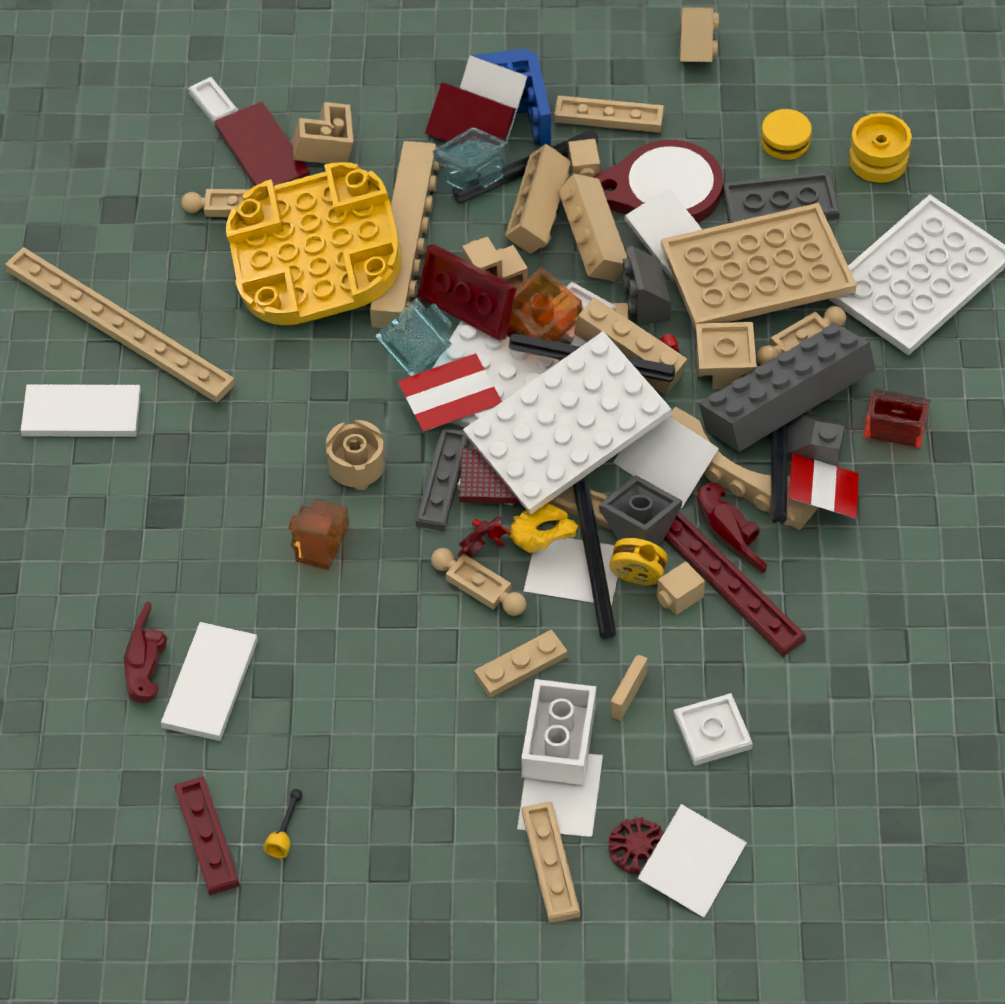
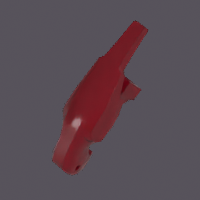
M715 483L704 485L697 493V503L711 532L739 557L760 572L765 573L767 564L748 548L757 539L760 533L759 526L755 522L746 521L743 514L735 506L721 500V497L726 495V491L722 486Z
M148 601L145 603L137 619L124 655L127 693L131 700L139 703L149 702L156 697L158 684H152L150 679L156 671L159 654L167 647V637L163 631L147 628L143 632L152 609L151 602Z

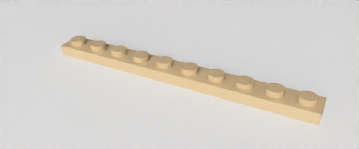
M23 247L5 263L8 273L212 401L218 403L235 386V379L28 249Z

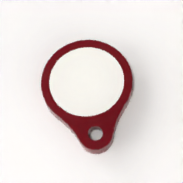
M659 140L645 144L615 166L599 172L593 177L600 180L610 211L625 215L670 188L694 220L699 223L716 210L722 197L723 174L717 160L702 147L682 140ZM611 187L615 188V190L613 191H606Z

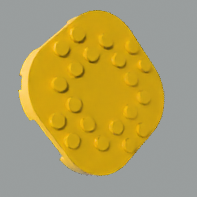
M330 163L325 164L326 172L275 186L271 179L256 185L242 196L243 201L237 209L232 208L229 214L226 235L230 243L237 289L244 304L253 315L265 322L276 325H296L365 306L377 300L389 290L401 269L402 250L389 196L383 182L373 171L367 172L362 170L358 164Z

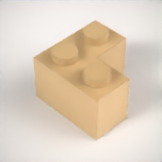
M681 7L680 61L712 62V56H717L718 40H713V29L718 30L719 14L714 13L713 7Z
M323 102L319 120L299 118L293 137L294 160L327 164L337 162L348 163L354 143L350 105Z
M487 236L462 246L463 259L517 287L516 290L528 286V268L514 245L496 250Z

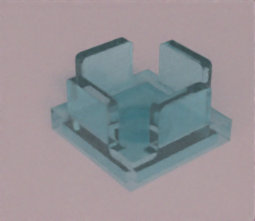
M472 127L433 150L435 161L444 165L446 180L449 184L465 190L468 188L466 175L472 176L477 173L480 186L486 188L503 177L502 167L505 165L503 156L510 152L509 142Z
M416 298L375 336L409 375L412 376L420 373L452 345L449 341L451 337L445 331L452 325V322L435 303L425 308Z

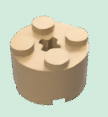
M354 420L355 423L347 425L343 422L335 426L326 438L328 472L338 483L353 487L356 490H364L378 480L385 469V447L382 434L375 425L367 421Z

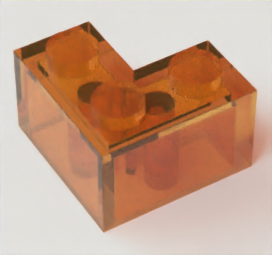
M315 498L311 507L301 505L298 514L292 516L289 524V532H292L291 548L294 549L296 562L329 571L349 526L348 507Z

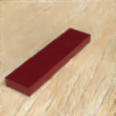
M204 776L174 785L209 896L240 886Z

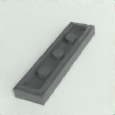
M441 428L416 518V526L445 531L461 473L462 448L467 449L469 439L465 436L464 431Z

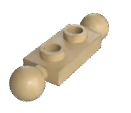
M206 189L205 197H201L196 192H188L182 197L181 206L185 212L190 214L197 213L201 208H204L205 217H229L232 208L237 209L243 201L242 196L250 189Z
M833 306L825 311L824 318H821L815 311L772 336L770 345L763 346L758 350V363L760 365L768 363L778 357L780 353L790 350L804 339L819 333L826 326L835 323L842 327L846 321L845 311L840 307Z
M439 548L433 552L431 556L433 567L438 571H447L445 575L446 581L493 610L499 603H502L503 609L508 615L518 616L524 612L526 608L524 596L517 592L509 593L511 591V583L465 554L456 561L452 551L447 548Z

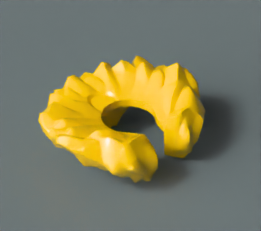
M547 503L531 515L525 510L520 516H513L515 521L511 524L510 538L515 545L529 553L539 552L542 549H547L556 540H566L569 537L574 538L579 526L574 520L568 519L566 511ZM555 520L557 524L554 528L546 531L536 529L538 525L547 521Z

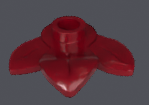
M496 517L490 523L486 520L483 521L473 533L471 532L459 543L462 549L458 552L457 556L460 557L465 554L471 558L486 544L482 537L502 518Z

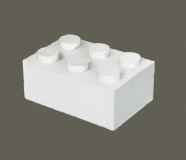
M535 679L521 758L522 778L584 785L596 709V686Z

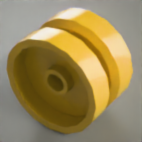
M875 113L862 117L854 125L849 151L851 169L862 179L875 183L891 182L899 178L906 171L912 140L910 128L903 120L890 114Z

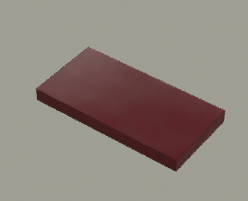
M263 102L214 121L215 128L254 187L271 179L275 186L310 176V171L304 162L294 160L293 146Z
M432 244L427 246L417 297L500 341L506 339L517 287Z

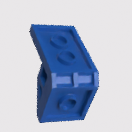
M525 48L472 55L473 57L527 76L521 96L525 98L520 99L516 114L528 113L529 122L533 121L534 123L532 125L533 141H538L540 148L545 144L551 147V111L538 55Z

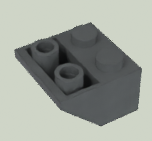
M634 246L627 247V258L623 259L625 276L622 277L624 293H629L630 298H628L630 315L635 314L637 325L670 320L671 300L660 260Z

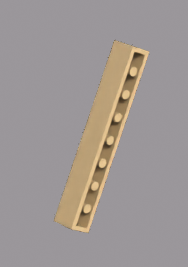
M403 142L391 202L402 250V265L397 279L389 290L377 300L371 302V327L405 330L406 320L412 319L413 303H410L411 297H416L417 281H414L415 276H420L421 260L418 258L419 254L424 255L425 238L422 237L423 233L427 234L429 229V217L426 216L427 212L432 213L433 196L430 195L431 192H436L437 176H434L435 171H440L441 155H436V144Z

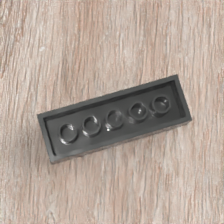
M835 323L826 326L819 333L804 339L800 344L786 352L780 353L778 357L764 365L758 366L751 373L736 379L729 386L711 394L707 399L700 402L699 406L706 431L737 451H742L874 372L876 369L870 342Z

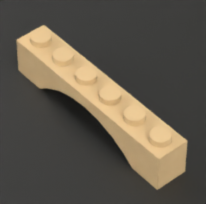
M677 407L672 410L673 415L670 417L709 441L702 429L700 420ZM717 451L703 475L711 482L719 483L726 487L735 496L743 497L750 501L759 510L767 511L771 514V475L747 470L733 463ZM788 476L787 520L783 524L792 526L800 531L819 507L788 498L790 476Z

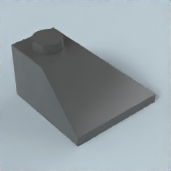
M803 413L788 422L787 461H792V453L838 467L847 420Z
M636 475L601 502L599 510L618 540L638 538L659 545L663 542L682 506V500Z

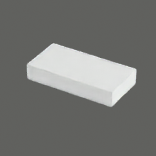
M212 77L188 88L189 95L214 125L215 120L238 111Z

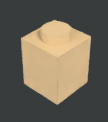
M595 139L568 142V160L571 161V175L574 173L593 178L600 172V160Z
M685 561L658 579L657 599L664 608H669L675 615H678L704 597L705 580Z

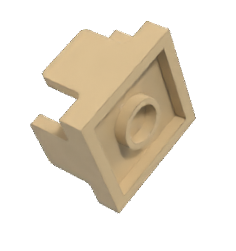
M753 322L696 324L697 377L712 375L713 389H724L736 379L742 378V375L749 374L757 368Z

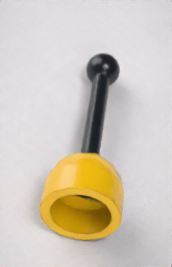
M294 789L290 793L291 802L280 831L272 832L266 838L263 846L264 851L274 858H285L289 852L291 842L286 834V830L297 801L302 799V792L299 789Z

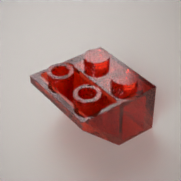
M874 389L866 415L863 437L921 448L931 399Z

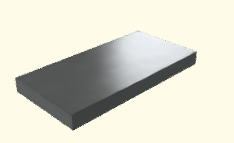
M830 172L723 183L722 192L729 223L815 203L820 204L827 220L839 219L840 211Z

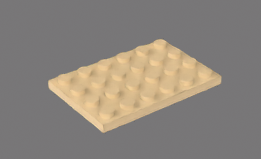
M819 203L661 239V249L695 330L698 323H728L856 292V282Z

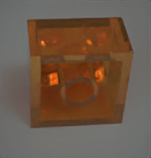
M541 267L516 289L509 325L521 335L557 342L576 324L578 315L583 310L582 300Z

